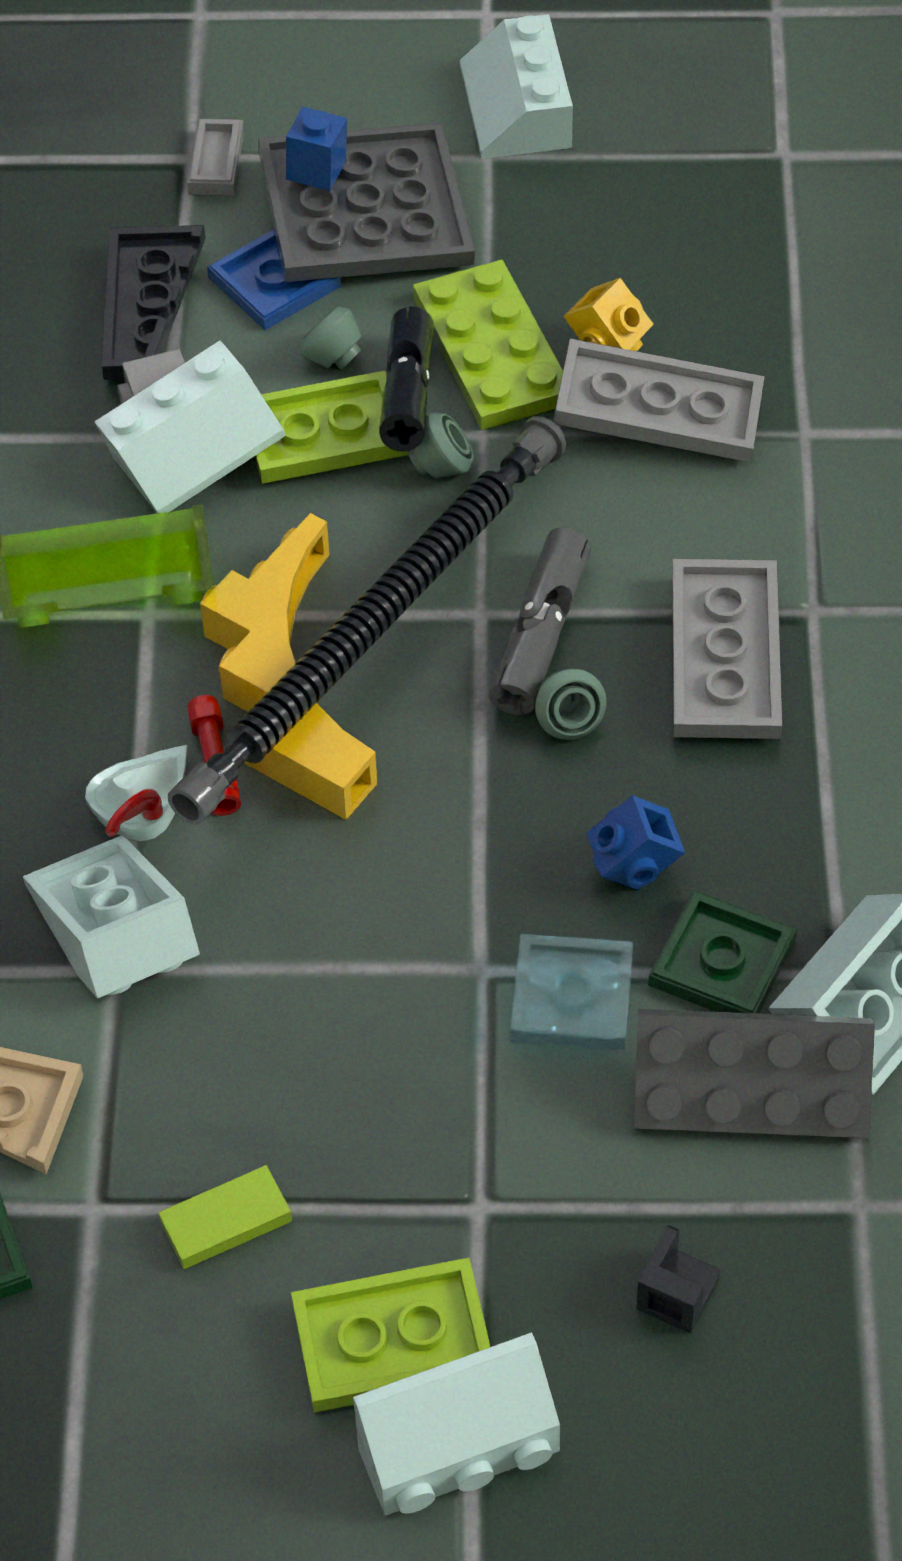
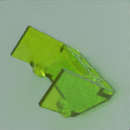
M202 504L192 505L190 509L61 528L12 535L0 533V601L3 620L18 618L19 628L49 624V613L167 595L173 596L174 605L198 602L203 599V590L215 588Z

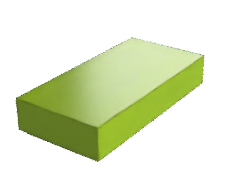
M267 1165L158 1212L160 1223L183 1269H187L292 1222L291 1210Z

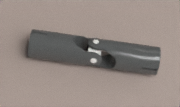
M566 527L555 528L547 535L526 591L520 614L512 629L489 691L491 702L498 709L513 715L531 713L535 707L538 690L545 680L559 635L591 552L589 540H586L587 538L582 533Z

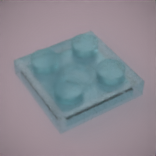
M520 934L510 1042L625 1050L633 942Z

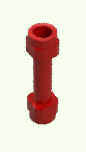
M211 695L197 696L188 702L187 711L192 734L199 737L204 763H206L214 754H222L224 752L220 732L224 728L220 705L215 697ZM237 779L224 791L226 797L217 805L212 814L226 816L236 812L241 807Z

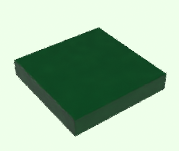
M693 890L649 974L648 986L714 1012L759 1014L796 940L797 929Z

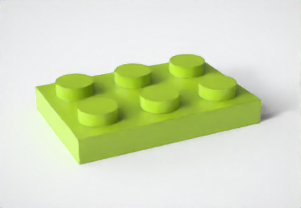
M386 371L261 394L286 434L285 437L254 456L262 484L409 455L408 451L401 452L388 448L382 442L379 435Z
M470 1257L291 1292L314 1413L354 1405L353 1397L490 1348Z

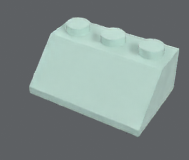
M549 14L504 19L460 59V69L481 159L572 148L573 105Z
M221 340L95 421L114 460L160 518L286 436L282 426L244 367Z
M902 894L866 895L768 1008L772 1014L873 1018L875 1022L871 1095H874L902 1061Z
M532 1332L353 1397L359 1452L385 1516L397 1511L405 1514L420 1511L429 1506L435 1500V1497L456 1489H460L463 1492L479 1489L487 1485L494 1478V1475L516 1467L521 1470L536 1468L547 1462L553 1453L560 1451V1423L537 1343Z

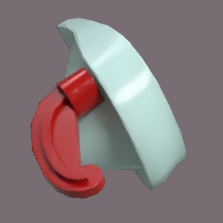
M187 745L161 750L140 758L117 763L93 777L86 787V803L97 819L106 826L105 833L108 836L113 837L118 834L123 835L127 839L141 842L154 839L167 829L175 815L168 802V793L186 775Z

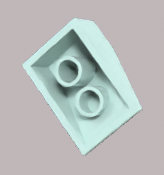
M123 835L23 876L26 888L77 976L97 999L105 995L122 993L137 981L156 973L173 971L184 961L200 955L184 897Z

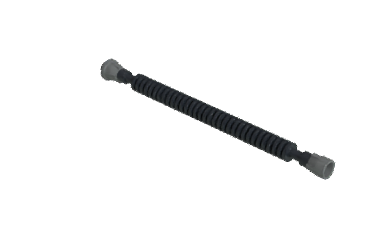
M539 416L529 418L521 427L519 437L512 443L513 449L501 461V469L498 472H483L419 539L385 571L373 586L331 626L311 649L280 678L270 691L230 729L227 734L230 746L222 754H214L206 763H198L169 791V805L182 820L193 825L201 824L226 797L224 791L239 776L238 769L245 761L254 764L261 762L299 720L318 703L355 662L369 650L409 606L450 566L461 552L474 541L483 529L502 512L513 499V484L523 482L528 476H535L549 462L560 459L566 451V440L561 428L555 422Z

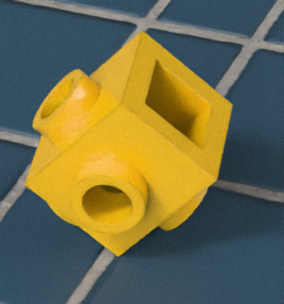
M621 278L591 288L563 316L580 341L631 351H638L643 343L640 338L654 325L643 310L640 301L632 295Z

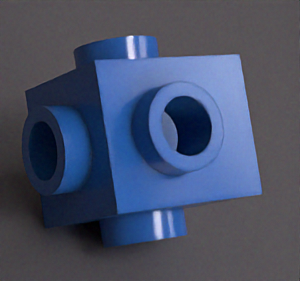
M634 795L629 797L620 806L610 810L604 819L586 832L594 854V866L601 876L609 881H615L637 890L652 883L663 870L685 854L669 809Z

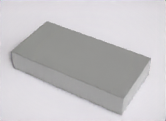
M197 119L187 180L188 195L235 196L244 137L243 120Z

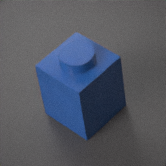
M307 107L301 108L286 136V180L331 191L346 162L347 118Z

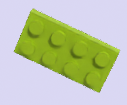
M503 260L413 284V299L417 307L424 309L431 315L434 321L433 338L481 430L556 409L563 370Z

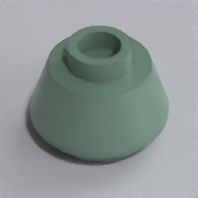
M337 306L327 314L299 342L300 354L326 369L333 363L340 370L346 366L362 350L356 344L362 335L352 311L349 308Z
M433 412L426 417L425 435L422 443L409 451V457L419 473L422 475L429 473L432 477L438 479L464 474L469 471L473 460V451L463 430L452 417L444 413Z
M566 669L548 676L542 682L535 702L536 716L542 728L550 735L564 740L578 739L589 734L601 722L606 710V694L602 684L594 675L581 669Z

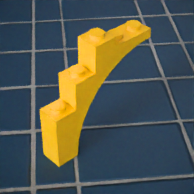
M312 513L297 528H291L287 531L280 546L266 561H260L253 568L249 579L231 570L218 585H213L207 590L200 603L204 636L228 649L219 664L223 699L247 712L295 665L290 647L295 614L310 580L330 555L327 521ZM317 703L274 746L261 762L256 764L244 762L345 820L348 819L377 785L375 751L344 731Z

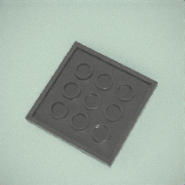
M442 123L347 130L346 162L331 191L286 180L287 135L258 138V153L285 282L474 265L475 249Z

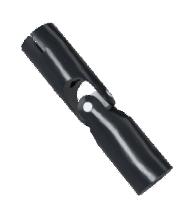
M409 306V312L407 307L398 310L393 315L390 325L386 384L383 390L379 435L382 442L388 448L401 452H407L418 447L425 435L428 401L425 387L428 385L431 366L434 321L427 311L419 307Z

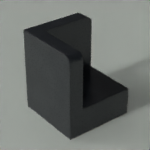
M667 1225L638 1280L636 1309L688 1333H692L719 1281L720 1270L713 1265L679 1251L680 1230Z

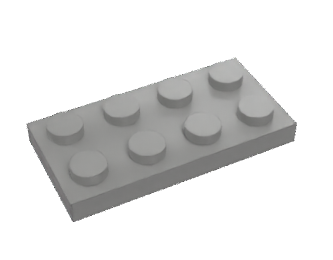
M570 339L553 422L561 426L750 462L754 449L764 376Z
M673 559V737L781 739L782 701L777 560Z

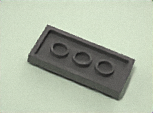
M638 1009L634 1128L869 1138L875 1035L874 1019Z

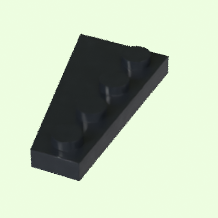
M204 225L109 228L102 350L104 380L125 379L122 363L163 352L206 239Z

